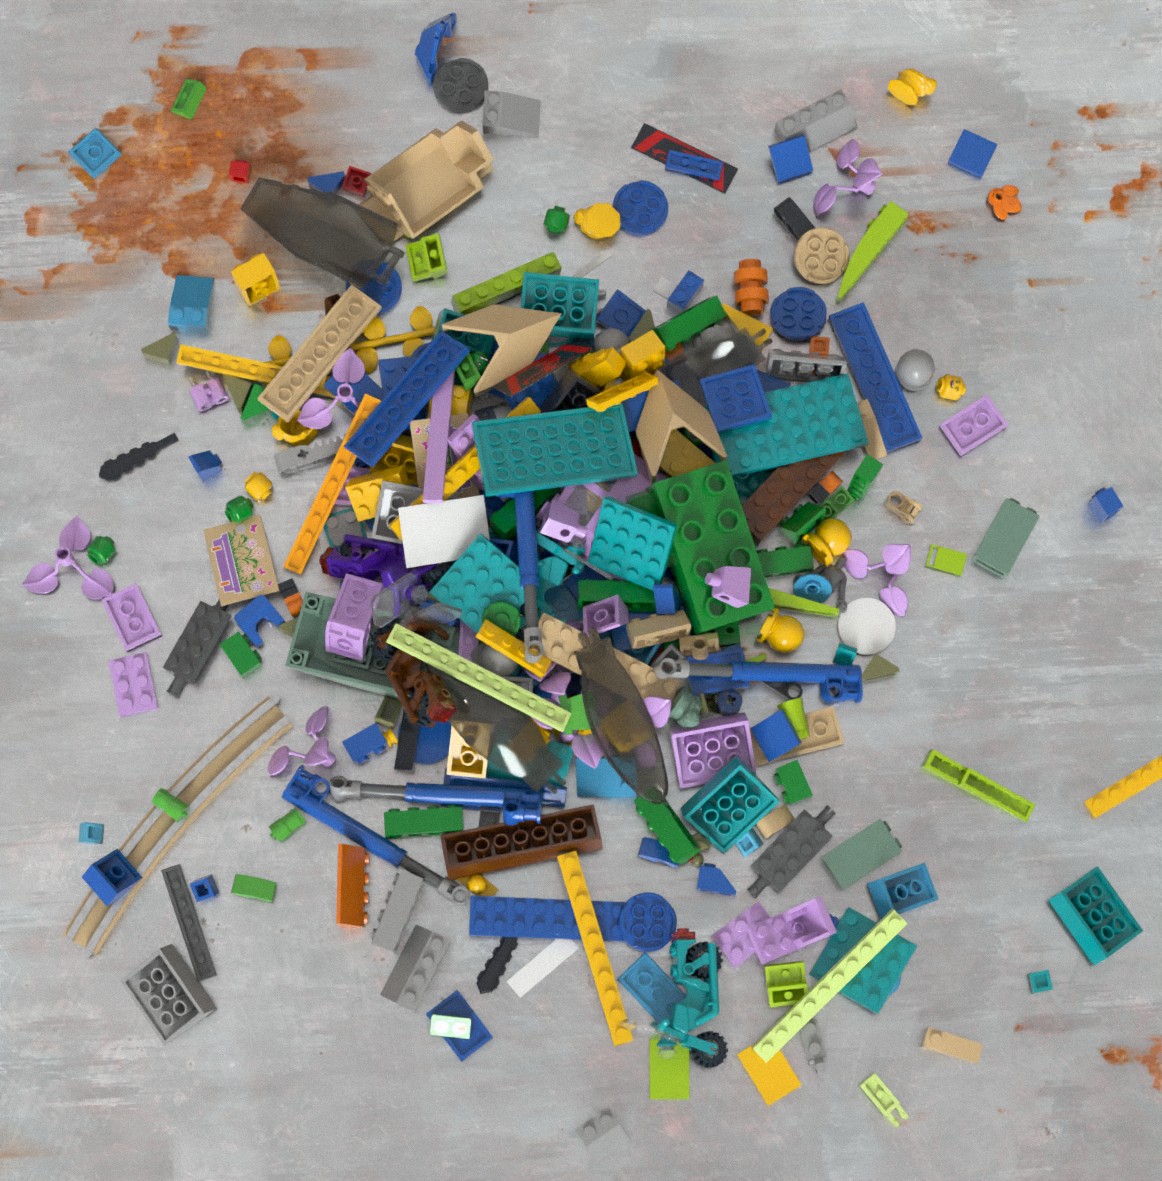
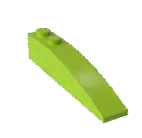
M890 201L888 205L884 204L878 211L880 215L877 219L872 218L868 223V230L854 251L844 274L836 300L838 304L907 220L909 214L894 202Z

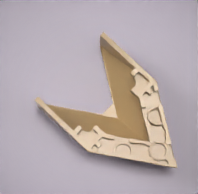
M493 304L441 324L444 333L449 330L494 335L499 345V348L474 388L475 398L495 389L492 386L532 364L560 318L561 313Z
M656 369L654 376L658 377V385L649 390L636 428V436L651 484L656 482L658 469L671 430L685 427L715 451L719 456L720 462L727 460V454L710 412Z

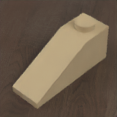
M868 399L858 402L857 405L869 442L868 446L863 447L866 455L868 454L876 460L887 456L882 436Z
M930 1027L925 1028L921 1048L977 1064L983 1044Z

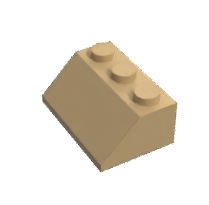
M684 610L677 611L676 614L661 616L653 614L644 620L640 618L632 619L626 626L631 650L676 640L680 637L688 636L691 630V624Z

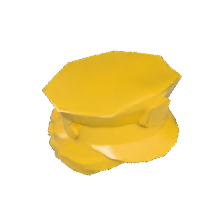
M911 68L905 69L903 72L899 71L898 78L891 79L887 88L894 97L901 100L904 104L916 106L918 97L925 96L926 94L930 95L935 91L937 81Z
M595 203L586 209H578L574 214V221L577 225L581 226V231L593 239L612 237L621 225L620 213L610 203Z
M298 410L289 422H286L279 416L278 424L272 426V435L277 440L284 439L288 441L292 446L308 445L317 435V429L308 428L300 424L298 417L301 410Z

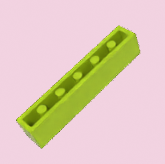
M553 251L452 295L451 304L455 312L464 315L470 314L522 292L524 272L560 275L562 266Z

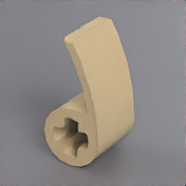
M783 805L765 815L756 825L764 838L767 839L791 824L795 818L788 807Z

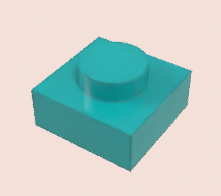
M839 642L833 662L852 665L858 649Z
M1049 970L1028 974L1032 993L1053 989Z

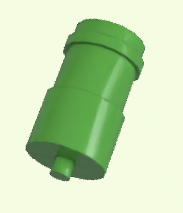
M160 788L154 795L151 802L156 807L158 806L164 810L166 814L177 822L183 817L186 818L188 816L187 811L190 806L171 795L166 789Z
M295 807L281 819L279 818L268 826L273 832L270 836L272 839L276 836L279 842H281L300 825L302 826L306 820Z

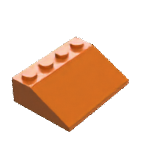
M338 844L336 924L340 928H364V923H368V912H365V904H368L369 893L365 892V884H369V872H366V865H369L370 857L369 853H366L365 848L347 844Z

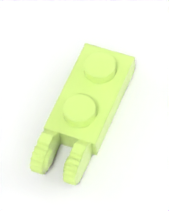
M875 1072L859 1085L895 1128L899 1126V1123L890 1113L894 1108L905 1120L909 1117L899 1105L900 1102Z

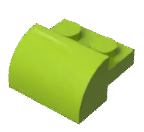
M439 233L423 237L421 241L405 245L414 282L431 277L436 279L448 272Z
M804 961L764 965L769 1007L795 1005L808 992Z

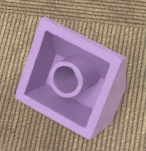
M618 595L583 607L585 638L629 623L628 608Z

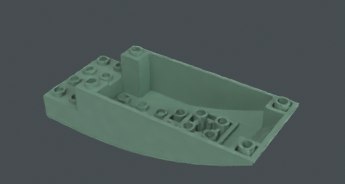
M305 592L285 666L341 684L399 699L386 674V668L390 662L374 657L375 654L371 652L373 650L371 645L374 642H371V639L375 638L374 632L378 633L377 629L383 625L394 627L397 623L406 628L409 616L401 614L393 616L389 611L375 608L371 618V630L363 661L326 651L325 630L336 599ZM430 622L437 624L450 637L448 640H444L433 631H430L425 637L458 655L459 632H457L456 628ZM426 662L421 665V672H426ZM436 668L432 674L442 677L443 683L455 704L449 712L470 713V685Z

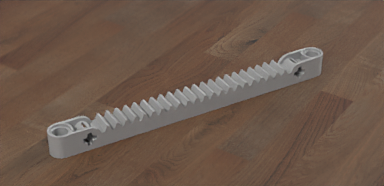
M484 393L473 399L471 410L477 411L491 406L495 410L507 406L509 403L506 400ZM486 397L488 403H485L482 398ZM424 409V410H425V417H426V419H427L428 411H427L426 409ZM404 430L400 435L411 436V430ZM337 436L336 442L330 438L329 444H326L323 440L322 446L315 443L313 449L306 445H299L276 453L274 458L279 474H288L333 460L343 439L341 440ZM305 453L306 459H302L301 454Z

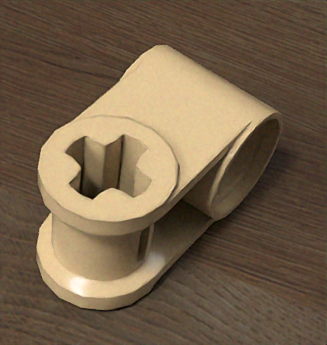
M899 491L891 492L885 500V506L888 510L910 524H914V518L919 510L923 509L920 503ZM890 498H897L899 505H893Z

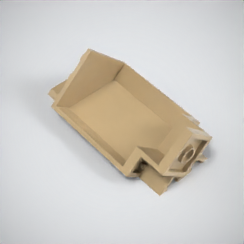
M461 120L444 133L435 128L365 178L368 184L366 188L371 196L355 207L386 246L402 235H408L414 239L483 189L484 186L480 179L494 170L490 163L494 159L479 131Z

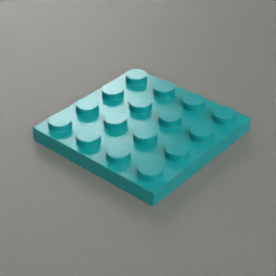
M606 496L603 499L587 564L654 591V585L662 584L678 524Z
M481 533L429 592L476 633H478L482 626V615L491 603L507 601L512 603L517 609L524 603V589L520 588L519 566Z
M848 907L836 927L837 933L831 936L809 975L820 980L877 922ZM897 934L839 993L879 1015L917 949V945Z

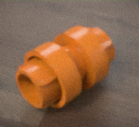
M759 259L739 261V269L734 271V285L740 287V289L735 291V305L741 307V312L748 316L763 314L764 305L769 303V291L763 288L768 283L767 269L761 268V260Z

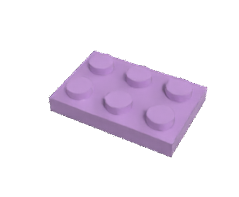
M987 394L942 422L939 426L958 454L962 456L1007 428L1008 423Z
M137 583L101 599L126 651L162 635Z
M146 652L108 660L120 717L159 709Z
M758 901L711 937L735 968L756 953L746 928L771 917Z

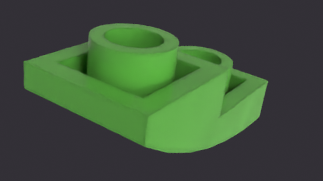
M843 486L819 505L827 510L822 521L828 518L835 519L855 501Z
M235 874L231 893L246 898L252 897L272 902L276 882Z

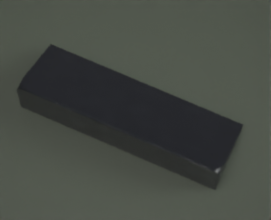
M403 712L394 770L413 772L421 726L408 722L407 718L404 717L406 713Z

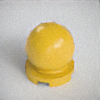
M828 518L820 522L816 527L815 534L808 532L803 536L802 540L805 545L811 546L812 556L821 565L825 563L827 567L833 562L832 556L840 555L847 550L851 543L852 534L845 522L840 519Z
M775 608L771 610L773 612L772 615L768 614L760 629L761 637L757 635L755 641L762 644L765 640L777 652L783 654L792 653L803 643L805 636L804 628L796 618L788 615L780 616L778 614L779 609Z

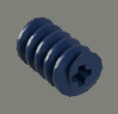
M734 689L722 691L716 703L718 712L722 716L738 714L743 702L742 696Z

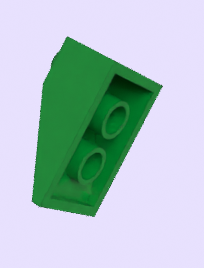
M809 502L804 506L800 504L794 509V515L790 518L788 516L779 523L781 526L778 531L794 547V545L802 541L804 535L812 532L822 522L827 510L822 506Z

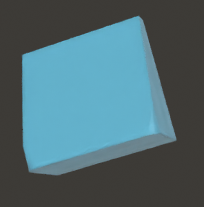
M80 823L79 843L102 844L103 824Z
M753 828L735 843L744 857L764 845Z

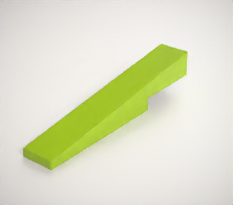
M769 588L774 606L777 609L837 617L839 614L838 608Z
M934 749L928 751L921 765V768L1025 822L1028 821L1035 807L1034 803L973 769L962 766Z

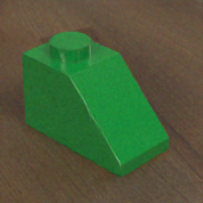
M257 383L253 384L240 419L246 420L269 410V408L258 401V397L266 387Z

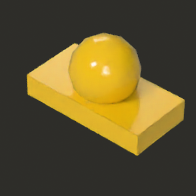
M481 874L456 879L475 896H494L499 891Z

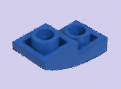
M647 837L642 838L638 856L654 863L660 861L674 868L679 866V863H674L669 858V851L658 840Z

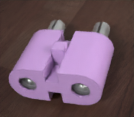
M208 370L206 371L209 380L203 385L202 383L197 384L194 376H192V379L191 377L189 378L192 386L190 394L198 411L210 409L214 404L216 406L222 404L229 398L221 379L215 377L212 371L210 373Z

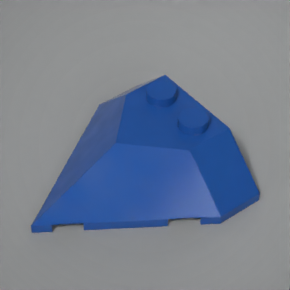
M452 12L430 22L423 29L419 45L416 47L417 63L427 84L432 86L435 73L438 70L436 55L444 35L449 37L452 35L457 22L456 13Z

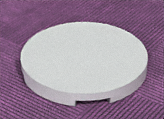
M860 598L852 601L847 605V611L841 613L838 621V634L843 644L857 648V653L862 655H875V653L878 654L885 650L892 642L896 631V622L891 610L884 603L873 598Z

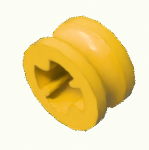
M388 728L387 732H381L389 747H392L393 743H398L390 728Z

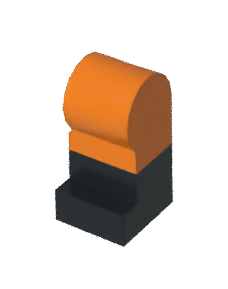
M832 470L807 493V496L816 505H821L842 484L843 480Z
M293 578L278 584V588L294 618L300 614L303 600Z

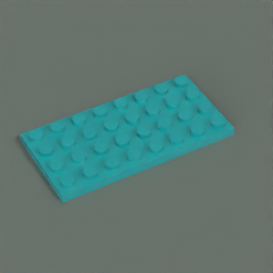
M848 373L765 392L764 394L772 414L771 419L718 433L727 454V463L732 477L864 447L869 444ZM712 450L715 464L719 463L718 454Z
M622 403L608 407L605 411L601 412L587 407L474 421L471 424L486 497L633 478L638 475Z

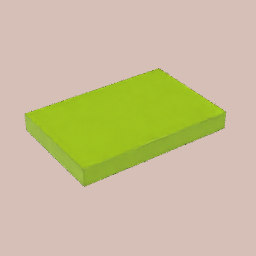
M649 1039L650 1099H689V1049L676 1043V1046H672L671 1050L661 1051L663 1047H657L660 1039Z

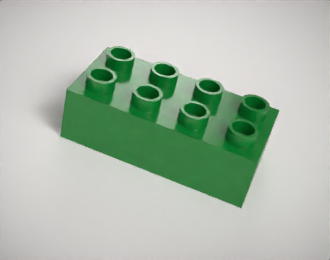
M727 460L655 482L645 488V490L653 493L658 516L678 524L669 555L670 568L679 595L683 601L682 604L686 616L691 624L692 635L775 609ZM723 566L751 568L749 604L735 608L712 596L713 586L705 583L706 575L708 573L714 574L715 569Z

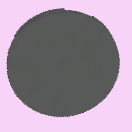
M459 58L442 64L436 71L433 79V90L438 102L446 109L459 113L468 112L480 106L484 101V93L489 88L488 78L484 69L477 62L467 58Z

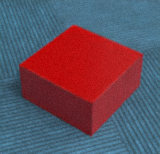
M349 166L342 184V191L364 198L367 192L366 186H368L365 178L372 173Z

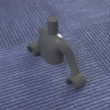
M840 556L835 565L830 564L826 567L823 564L807 574H819L822 572L821 575L831 583L832 593L840 584L839 600L836 603V608L843 604L845 608L842 613H845L847 611V602L845 601L847 577L841 569L847 560ZM800 574L795 575V577H794V579H793V584H794L795 581H796L799 577H801L802 575H800Z

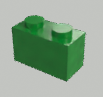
M238 631L220 643V646L241 677L245 678L262 666L260 663L262 658L256 649L254 651L251 650L249 647L251 642L246 634L241 635Z
M798 760L775 769L776 774H773L776 784L781 785L783 789L781 795L785 803L788 802L792 806L813 796Z

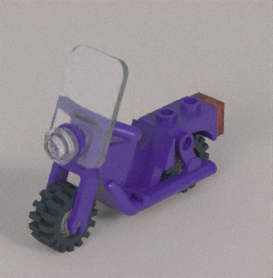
M345 534V543H342L340 546V554L338 553V547H328L319 559L322 573L328 574L331 577L344 579L347 573L373 581L380 576L379 571L381 572L385 589L377 593L371 600L373 622L378 628L385 626L416 604H421L425 601L428 595L427 589L437 584L453 565V561L417 566L412 570V567L406 568L402 544Z

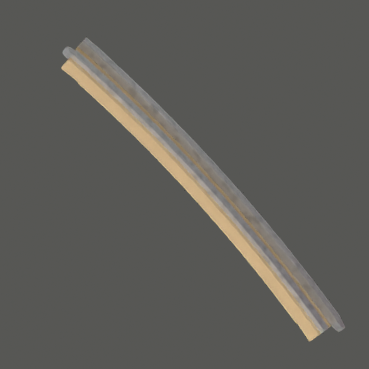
M268 696L217 739L167 790L171 795L190 806L186 818L183 817L177 822L166 814L164 810L154 805L119 848V851L143 878L120 899L109 906H106L92 889L89 891L63 933V936L86 948L84 957L88 958L93 953L97 955L100 953L106 940L138 891L196 818L245 768L293 728L292 724L276 706L280 701L279 696L272 698Z

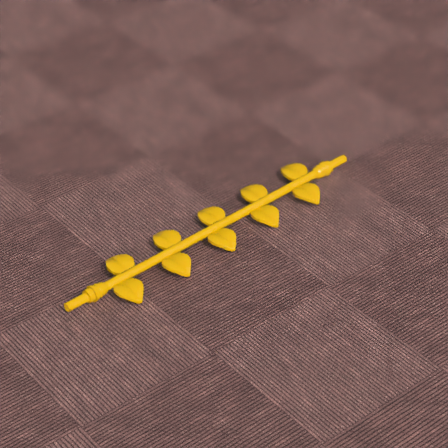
M417 306L410 315V324L417 331L384 337L386 330L383 321L375 316L363 331L369 340L354 343L349 349L353 351L359 350L356 355L362 361L365 372L371 374L378 363L377 352L371 347L405 341L402 349L406 357L412 356L413 352L424 344L420 337L433 335L435 327H431L433 323L432 315L425 307ZM276 335L268 346V351L275 360L264 363L284 366L291 358L289 357L291 355V346L285 337ZM262 382V384H263L265 387H267V386L269 385V384H267V383H263V382Z

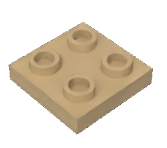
M718 633L680 637V652L686 656L685 658L693 657L697 660H703L709 654L719 652Z

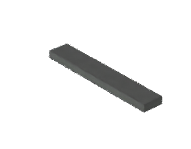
M181 864L161 870L197 981L200 982L217 976Z

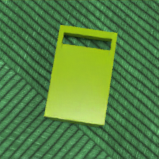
M931 544L925 566L962 576L967 554ZM933 547H936L938 550L934 565H929Z

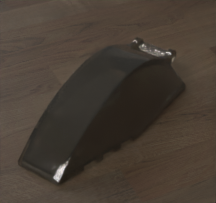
M259 177L240 208L242 212L296 258L360 289L372 280L386 286L394 267L405 254L401 249L393 246L398 227L396 222L333 192H321L315 188L307 189L299 187V185L282 184L280 181ZM388 253H392L393 256L382 275L377 274Z

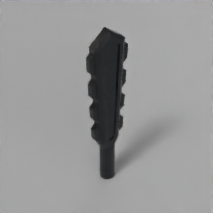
M175 432L158 442H145L140 448L135 447L130 449L127 454L122 453L118 455L115 460L109 459L105 461L100 467L99 478L109 482L111 480L116 481L121 478V474H127L133 470V467L144 464L146 459L151 460L156 457V453L162 447L178 439Z
M501 937L500 946L495 947L492 952L493 957L485 963V970L480 971L477 976L478 981L476 984L480 994L490 993L493 989H497L500 983L499 977L504 974L506 970L505 964L510 962L512 958L511 952L516 949L518 938Z

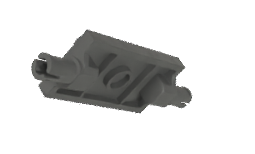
M220 599L213 606L202 601L199 602L163 666L165 670L173 673L175 676L166 691L175 697H178L185 682H195L231 618V615L226 612L228 605L221 606Z
M828 805L825 806L817 817H813L804 809L756 859L751 867L757 871L759 878L747 888L749 893L757 888L752 896L757 898L763 889L770 885L780 893L833 837L824 826L836 814L832 810L826 815L831 809Z

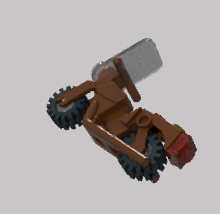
M443 603L433 604L423 610L419 606H412L407 609L404 615L405 618L399 624L426 639L425 635L433 631L442 639L448 640L449 634L440 626L462 616L463 613L462 609ZM383 625L381 628H378V633L374 632L373 634L375 638L371 639V642H374L371 645L373 649L371 652L375 654V658L390 662L386 668V674L404 708L403 712L406 713L404 717L407 718V721L423 727H434L436 725L435 721L442 723L448 721L457 709L443 683L442 677L437 674L421 672V665L424 661L386 642L394 627Z

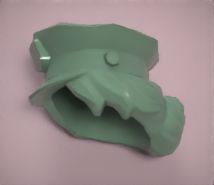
M686 686L680 687L671 702L669 717L676 719L677 723L683 728L699 725V715L702 707L700 696L688 692Z

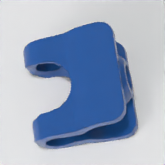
M264 595L257 596L234 616V620L239 628L256 647L263 644L257 631L260 623L271 621L277 627L285 623L283 617Z

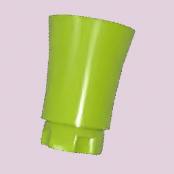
M803 698L789 700L777 705L779 710L784 709L800 740L810 736L804 712Z

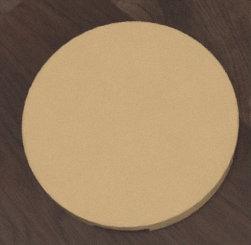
M820 227L807 231L799 238L794 249V262L798 272L803 278L815 284L834 282L845 272L849 263L848 245L837 231L830 228Z

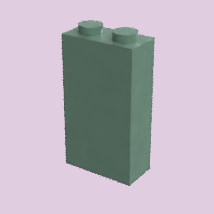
M1006 498L974 554L972 561L1006 578L1040 516L1037 515L1034 509L1024 508L1017 500Z
M877 820L820 858L841 891L902 852L900 841L896 837H892L890 834L891 828L886 821Z

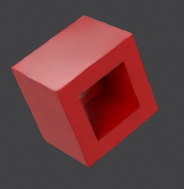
M245 160L231 161L229 169L230 180L233 182L249 183L251 175L250 164Z

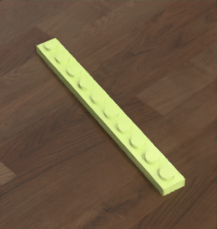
M397 623L386 641L400 650L561 732L565 729L572 714Z
M892 908L752 1046V1049L767 1063L907 925V922Z

